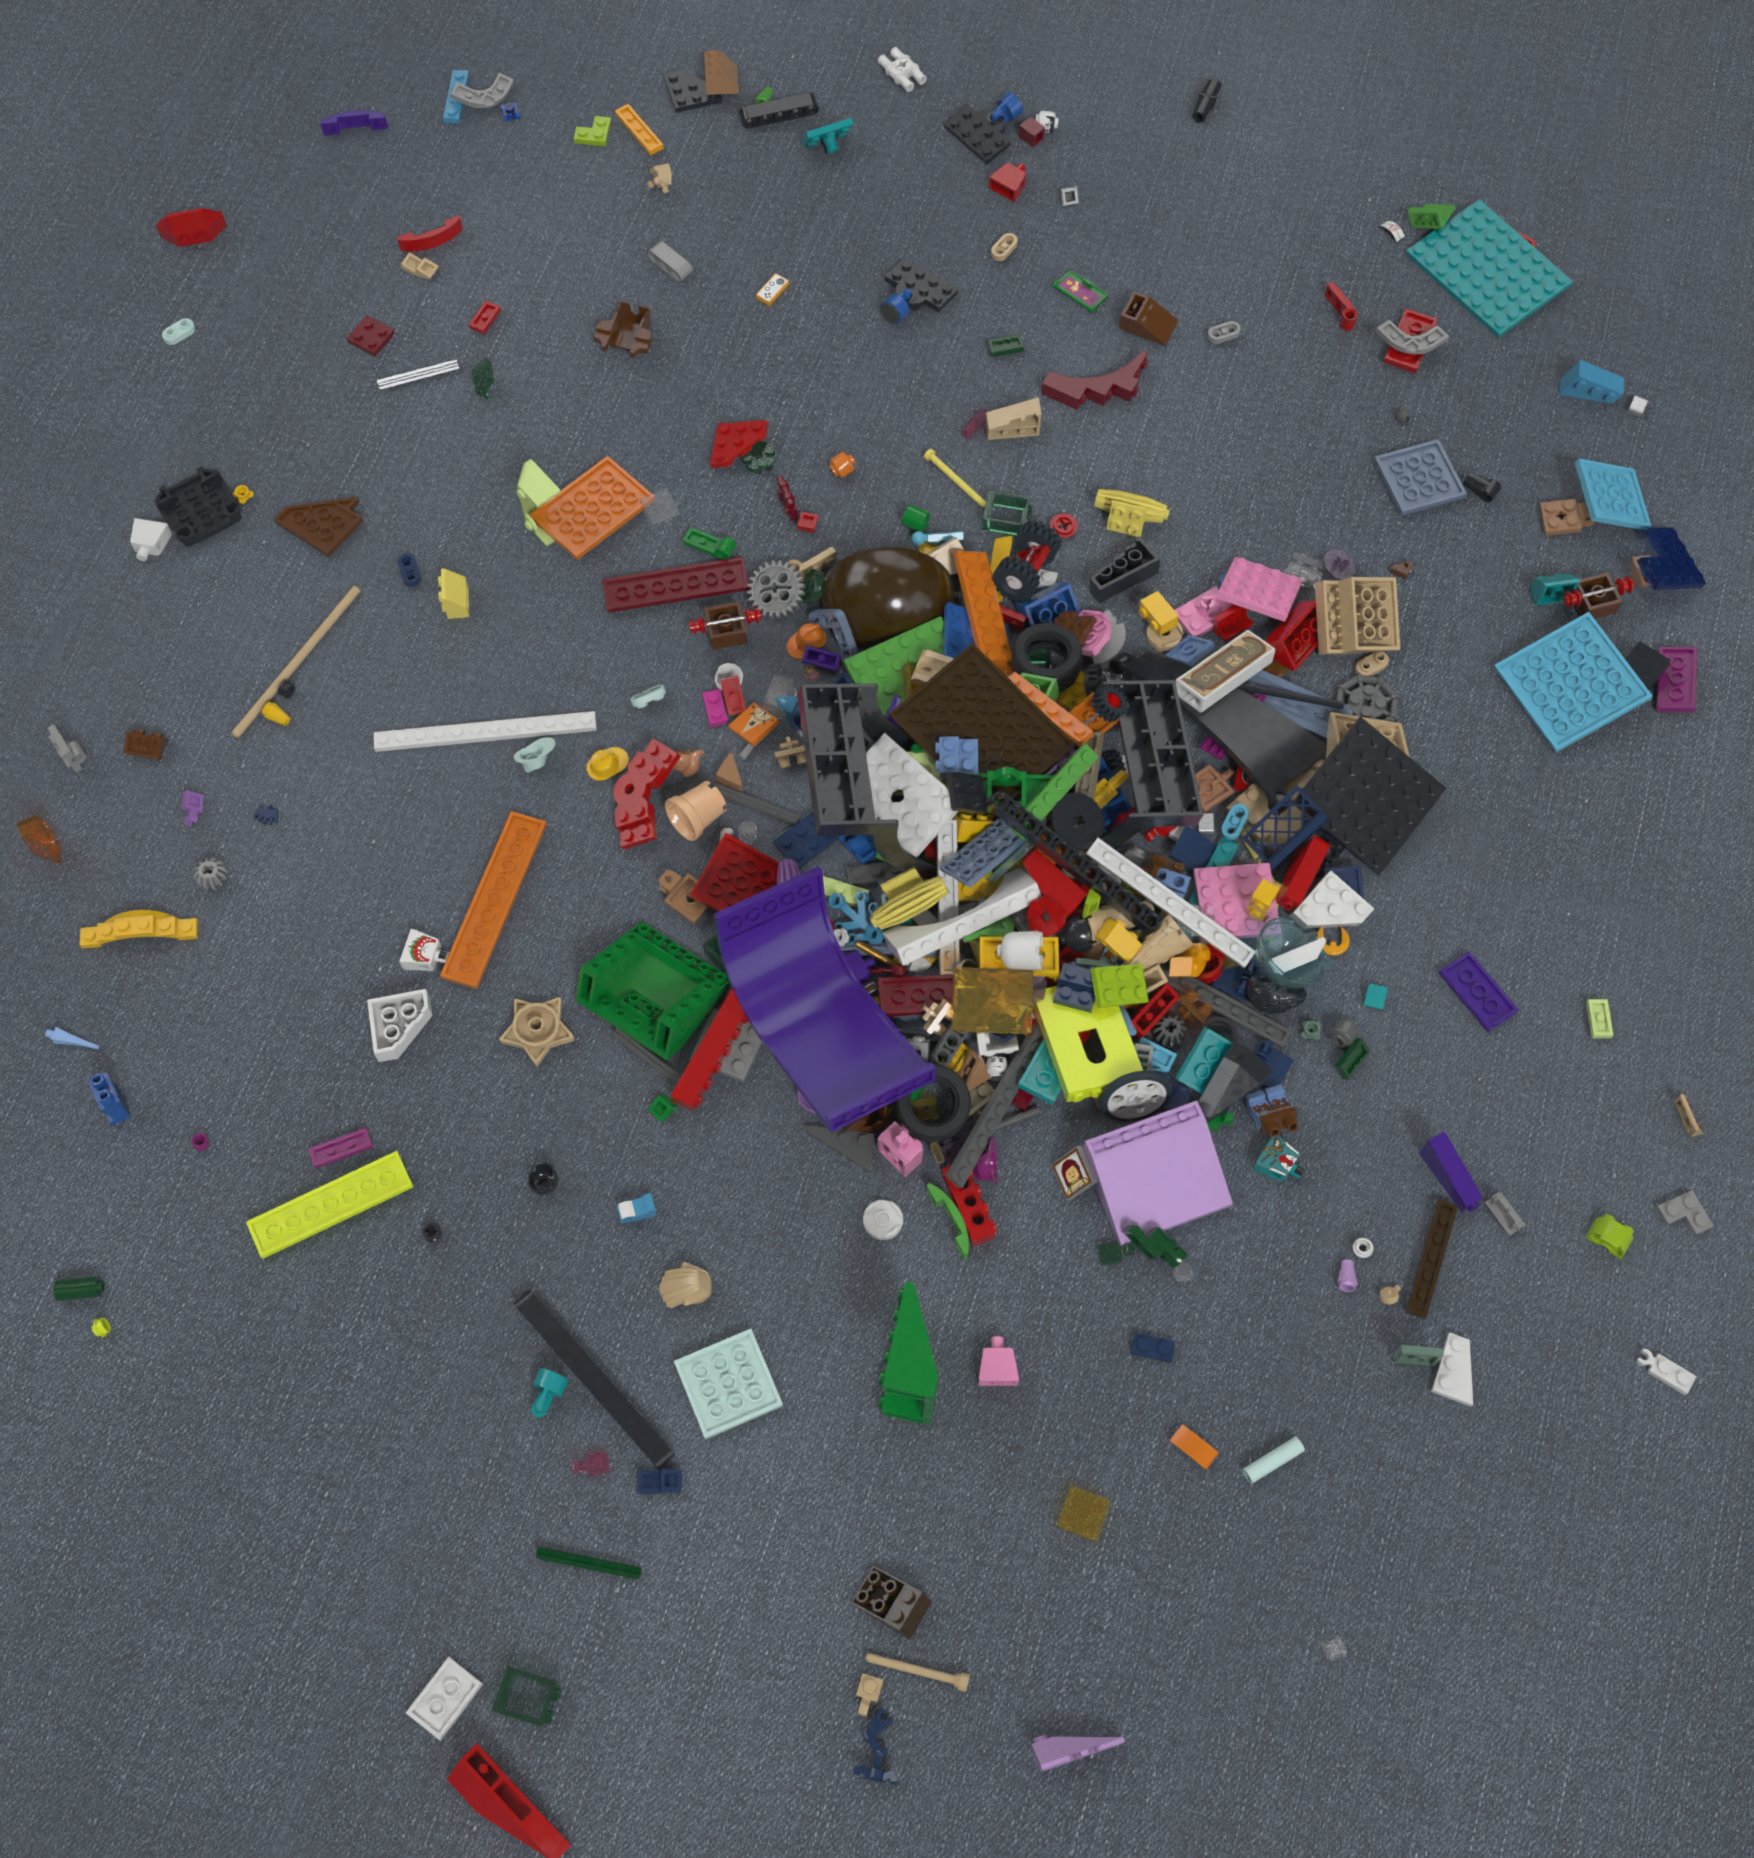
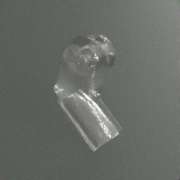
M1241 851L1238 856V861L1243 865L1263 863L1261 857L1249 858L1250 853H1247V851Z

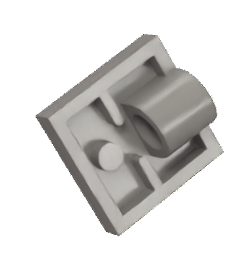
M54 724L47 729L51 733L48 737L67 767H72L76 773L82 770L80 764L85 761L86 754L79 743L75 741L66 743Z

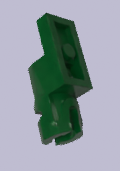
M1128 1225L1122 1230V1233L1150 1260L1160 1257L1173 1268L1177 1267L1188 1255L1182 1247H1175L1176 1241L1159 1227L1151 1228L1146 1235H1144L1143 1229L1137 1225Z

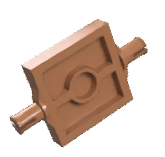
M1208 765L1195 774L1203 813L1208 812L1233 794L1234 790L1226 781L1234 775L1231 769L1220 774L1211 765Z

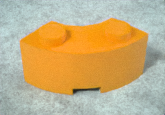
M1193 943V946L1183 953L1171 957L1169 976H1199L1203 972L1206 962L1210 960L1209 948L1202 943Z

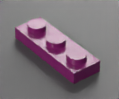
M364 1128L311 1147L309 1152L313 1165L317 1169L374 1147L368 1129Z

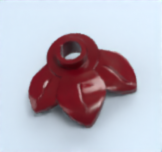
M891 965L890 970L879 967L878 970L869 968V971L874 974L888 972L891 973V977L907 975L906 967Z

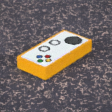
M775 273L756 294V299L770 306L789 285V280Z

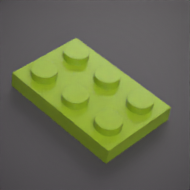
M1142 964L1090 969L1097 1008L1149 1002Z

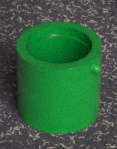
M910 504L904 513L902 526L914 531L924 532L929 523L931 513L928 510Z

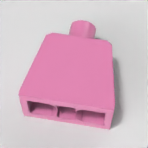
M992 1337L991 1348H983L978 1386H1018L1019 1376L1013 1348H1004L1003 1337Z

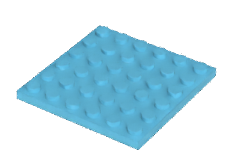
M1589 612L1494 665L1498 675L1555 753L1652 699V694Z

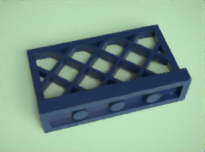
M1296 785L1242 839L1265 863L1270 864L1272 871H1275L1320 829L1330 817ZM1297 791L1302 795V804H1292V796ZM1281 806H1289L1288 817H1278V809ZM1291 806L1302 807V818H1291ZM1305 807H1313L1318 813L1312 818H1305ZM1267 819H1275L1274 831L1264 830V822ZM1278 820H1288V831H1277ZM1291 820H1302L1299 831H1291ZM1254 832L1261 833L1260 844H1253L1248 838ZM1264 833H1274V844H1263ZM1277 833H1288V839L1285 844H1277ZM1263 846H1274V854L1269 859L1263 854Z

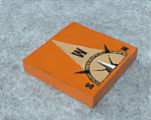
M753 702L728 727L733 733L755 747L780 722L776 717Z

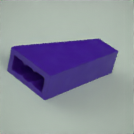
M1443 1131L1428 1140L1419 1154L1452 1201L1458 1206L1460 1212L1463 1213L1466 1210L1471 1212L1480 1206L1478 1203L1483 1197L1446 1132Z

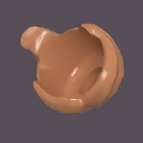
M691 749L687 751L675 750L674 752L678 753L681 757L673 769L680 771L684 777H691L698 771L701 755L705 752L700 749L691 752Z

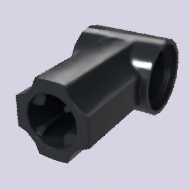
M1472 471L1467 475L1463 483L1464 486L1478 493L1480 499L1487 503L1492 502L1501 490V484L1497 480H1486Z

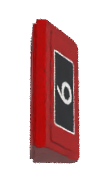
M1237 765L1233 790L1244 792L1247 790L1250 777L1239 765Z

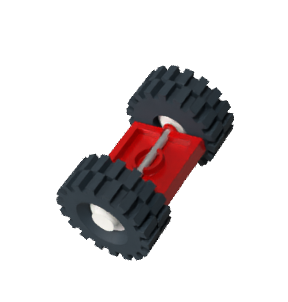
M1029 520L1026 524L1022 525L1014 538V548L1019 550L1016 558L1011 556L1010 558L1005 557L1004 560L1002 559L992 576V581L997 586L996 591H1000L1001 596H1007V599L1010 601L1014 599V602L1019 600L1025 602V600L1028 601L1033 596L1040 584V575L1037 574L1041 565L1046 566L1047 563L1049 565L1061 548L1062 541L1058 539L1060 535L1055 533L1056 529L1054 527L1052 529L1049 527L1050 524L1044 525L1043 521L1037 523L1036 520H1032V522Z

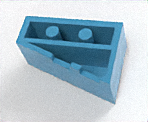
M1580 360L1560 378L1559 395L1614 403L1624 393L1625 378Z

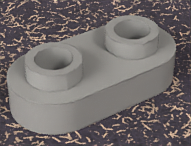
M1235 321L1225 322L1211 327L1207 338L1214 344L1229 341L1239 336L1241 327Z

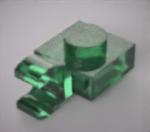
M1118 1241L1099 1244L1098 1251L1102 1266L1122 1263V1256L1135 1254L1134 1243H1128L1120 1247Z

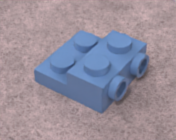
M959 736L939 737V742H936V754H939L940 760H936V772L940 771V778H947L946 774L949 772L978 774V739H959Z

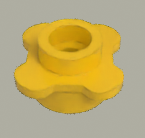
M240 485L236 487L233 495L239 500V503L244 504L249 498L254 496V493L249 491L247 486Z

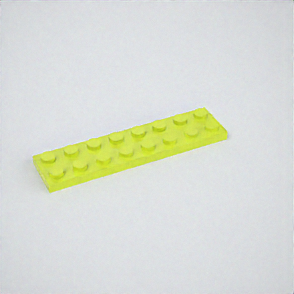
M395 1151L261 1214L246 1223L260 1257L264 1259L395 1197L414 1186L399 1153Z

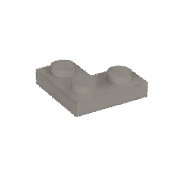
M1693 1190L1656 1207L1666 1226L1683 1218L1694 1236L1714 1227Z

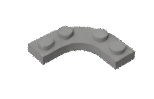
M499 73L490 88L479 91L456 82L450 93V98L473 108H490L498 105L506 98L514 79Z
M1390 320L1376 329V333L1387 344L1397 351L1408 354L1430 352L1448 341L1449 335L1438 325L1420 336L1405 334Z

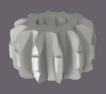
M214 857L211 861L205 858L204 863L199 861V867H194L195 873L193 877L197 881L196 883L200 887L203 886L206 890L210 887L215 890L216 885L222 886L221 881L227 880L225 875L227 874V869L222 861H217Z

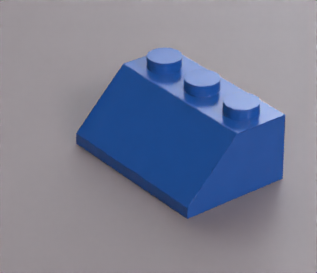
M1063 581L1034 594L1028 601L1016 603L1019 614L1027 617V628L1042 623L1054 624L1055 618L1059 617L1061 612L1077 611L1078 615L1080 614L1071 584Z

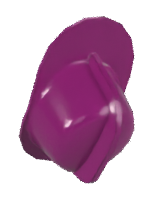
M992 1137L989 1142V1149L982 1153L973 1170L976 1180L994 1181L995 1185H998L997 1145L995 1138Z

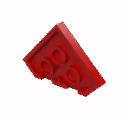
M759 420L718 424L710 460L711 468L729 467L734 463L733 460L749 452L752 449V445L758 441L762 442L767 437L768 421Z

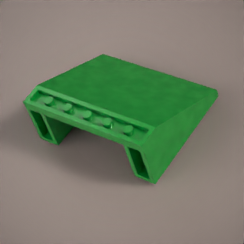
M641 921L581 967L575 1001L667 1061L682 1048L731 984L726 974Z
M905 1282V1287H900L898 1308H895L893 1321H896L895 1329L890 1330L888 1342H892L891 1349L886 1350L883 1363H887L886 1371H881L879 1384H882V1391L885 1392V1396H880L878 1408H882L881 1415L930 1426L935 1407L938 1373L915 1285L911 1282Z

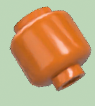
M841 452L830 459L831 464L829 467L835 477L844 478L854 471L853 464L856 462L851 454L847 455L845 452Z

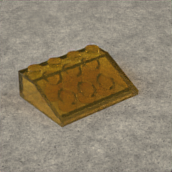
M954 967L952 975V1031L1032 1033L1033 970Z

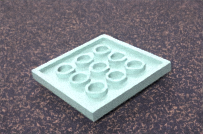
M748 1329L674 1361L705 1440L783 1406L752 1329Z

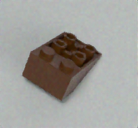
M1133 291L1120 316L1119 329L1166 346L1178 323V319L1151 297Z

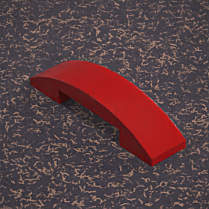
M456 216L445 220V226L414 236L413 232L398 236L397 241L400 250L406 252L423 251L450 241L463 230L460 217Z

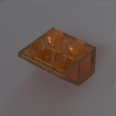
M38 814L16 823L22 840L35 856L55 863L62 862L59 856L62 854V851L54 841L57 839L56 834L52 828L50 829L47 820L43 821Z

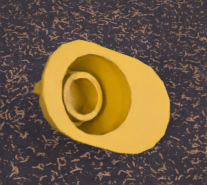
M619 747L599 750L592 755L587 763L588 775L594 780L604 781L623 771L629 764V756L626 751Z

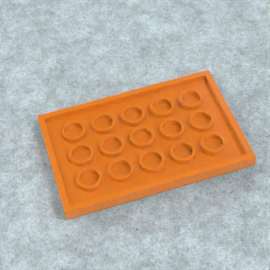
M607 456L562 489L561 493L530 513L529 516L538 527L576 560H579L655 501V496Z

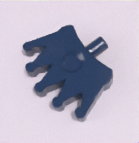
M269 804L268 808L260 806L253 817L256 819L259 816L258 821L261 822L263 819L264 825L269 820V824L272 825L274 819L275 823H278L279 811L272 809L273 805Z

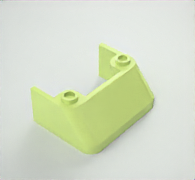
M529 459L523 464L516 493L520 498L525 518V527L529 531L532 530L546 546H549L555 541L536 525L529 514L561 493V490L533 460Z

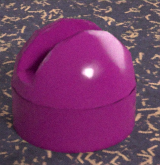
M199 1133L193 1136L191 1143L197 1151H204L208 1148L209 1140L205 1134Z

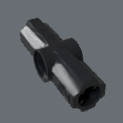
M1213 78L1209 80L1204 91L1200 92L1197 105L1192 114L1195 122H1205L1210 110H1213L1222 85L1219 79Z

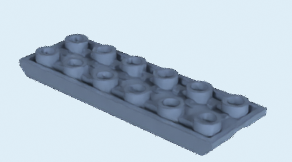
M1263 670L1245 681V684L1255 683L1261 687L1325 698ZM1268 695L1263 701L1308 732L1326 740L1330 713L1352 715L1354 712L1345 706L1343 709Z
M1010 810V815L1016 818L1015 811ZM1044 817L1041 822L1046 824L1047 817ZM998 818L939 867V869L965 886L972 887L1026 842L1027 839L1020 840L1008 827L1009 825Z

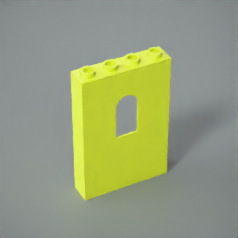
M1057 986L1032 992L1031 1004L1066 1102H1079L1084 1098L1099 1097L1104 1088L1118 1077L1135 1071H1143L1119 1006L1097 1008L1095 1000L1092 1012L1089 1013L1053 1003ZM1096 1028L1106 1054V1059L1102 1063L1094 1064L1087 1059L1078 1032Z

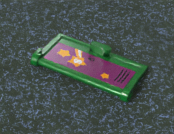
M1072 270L1067 272L1060 280L1057 279L1052 285L1054 289H1058L1091 313L1109 296V294L1092 284L1090 280L1081 277Z

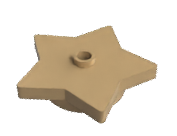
M558 997L544 1003H529L514 999L513 1023L499 1040L502 1044L523 1048L535 1066H538L552 1047L572 1042L575 1039L561 1022L562 1000Z

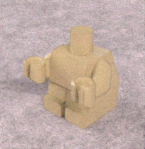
M669 163L650 168V174H653L654 178L648 181V188L656 185L657 188L662 189L663 194L668 193V186L671 185L672 177Z

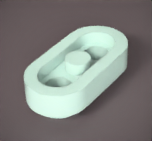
M185 318L166 328L162 333L165 343L175 345L195 332L194 323L192 320Z
M657 685L630 698L633 707L643 708L652 700L658 701L664 698L666 690L664 685Z

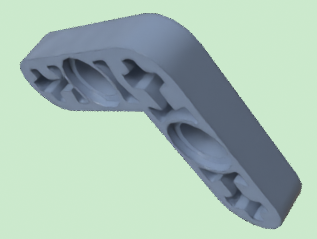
M817 609L809 613L808 619L810 623L818 624L820 628H833L840 651L845 659L858 654L847 618L841 609Z

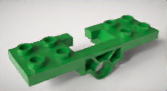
M1011 767L987 771V774H973L981 775L983 778L986 803L987 799L992 795V786H1022L1021 801L1016 802L1024 808L1054 776L1026 775V772H1021Z

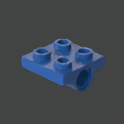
M873 835L839 836V841L861 865H865L876 857L877 849L874 844Z

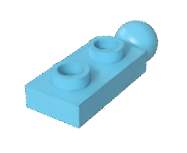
M917 531L912 535V542L918 546L924 544L925 541L931 542V545L942 544V541H948L953 537L958 538V540H964L962 531L926 534Z

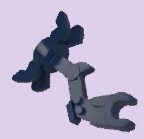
M882 1708L870 1722L867 1733H862L864 1741L870 1744L875 1753L873 1768H868L867 1770L863 1765H860L853 1771V1777L860 1778V1776H863L865 1779L877 1782L890 1781V1784L896 1785L898 1778L892 1770L886 1773L880 1770L882 1758L887 1754L888 1748L881 1750L875 1737L890 1726L893 1721L892 1717L887 1721L881 1719V1715L885 1712L884 1708Z

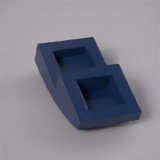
M682 1470L637 1471L636 1494L682 1492Z

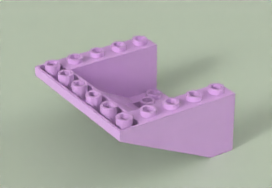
M1198 1101L1089 1139L1084 1143L1083 1149L1098 1181L1094 1184V1188L1120 1247L1132 1243L1122 1233V1230L1128 1225L1139 1226L1145 1232L1144 1235H1146L1151 1228L1159 1227L1166 1231L1228 1208L1233 1204L1206 1119Z

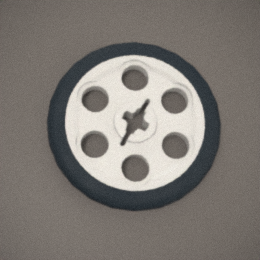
M1144 1070L1125 1074L1110 1082L1104 1088L1099 1100L1100 1109L1105 1116L1116 1121L1128 1122L1147 1118L1159 1112L1168 1104L1173 1092L1172 1083L1162 1073Z

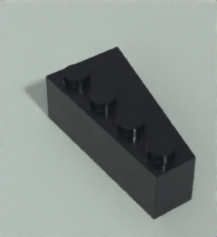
M1139 536L1134 544L1127 546L1120 556L1114 557L1109 565H1105L1090 578V593L1100 604L1158 574L1160 558Z

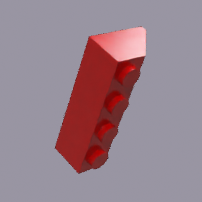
M1316 600L1299 602L1289 613L1286 621H1282L1265 640L1266 643L1276 649L1273 659L1291 671H1295L1318 645Z

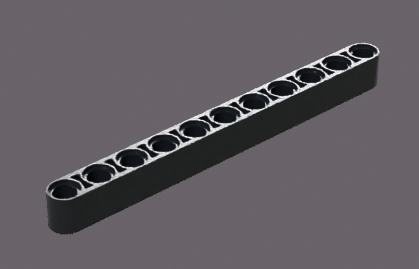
M999 791L987 799V807L991 812L1088 889H1093L1101 896L1102 900L1140 930L1148 932L1160 926L1161 919L1156 912L1006 793ZM995 798L1001 801V806L996 805ZM1010 810L1015 811L1016 818L1010 815ZM1026 822L1031 824V830L1026 828ZM1041 834L1046 836V843L1041 840ZM1056 846L1061 848V855L1056 852ZM1071 858L1076 860V867L1072 865ZM1087 870H1089L1092 874L1091 879L1088 878L1086 875ZM1102 882L1107 886L1106 891L1101 887ZM1117 894L1122 898L1121 903L1116 898ZM1132 906L1137 910L1136 915L1131 910ZM1147 917L1152 922L1151 927L1146 922Z
M529 1289L513 1303L655 1467L660 1470L675 1456L673 1451L534 1293Z

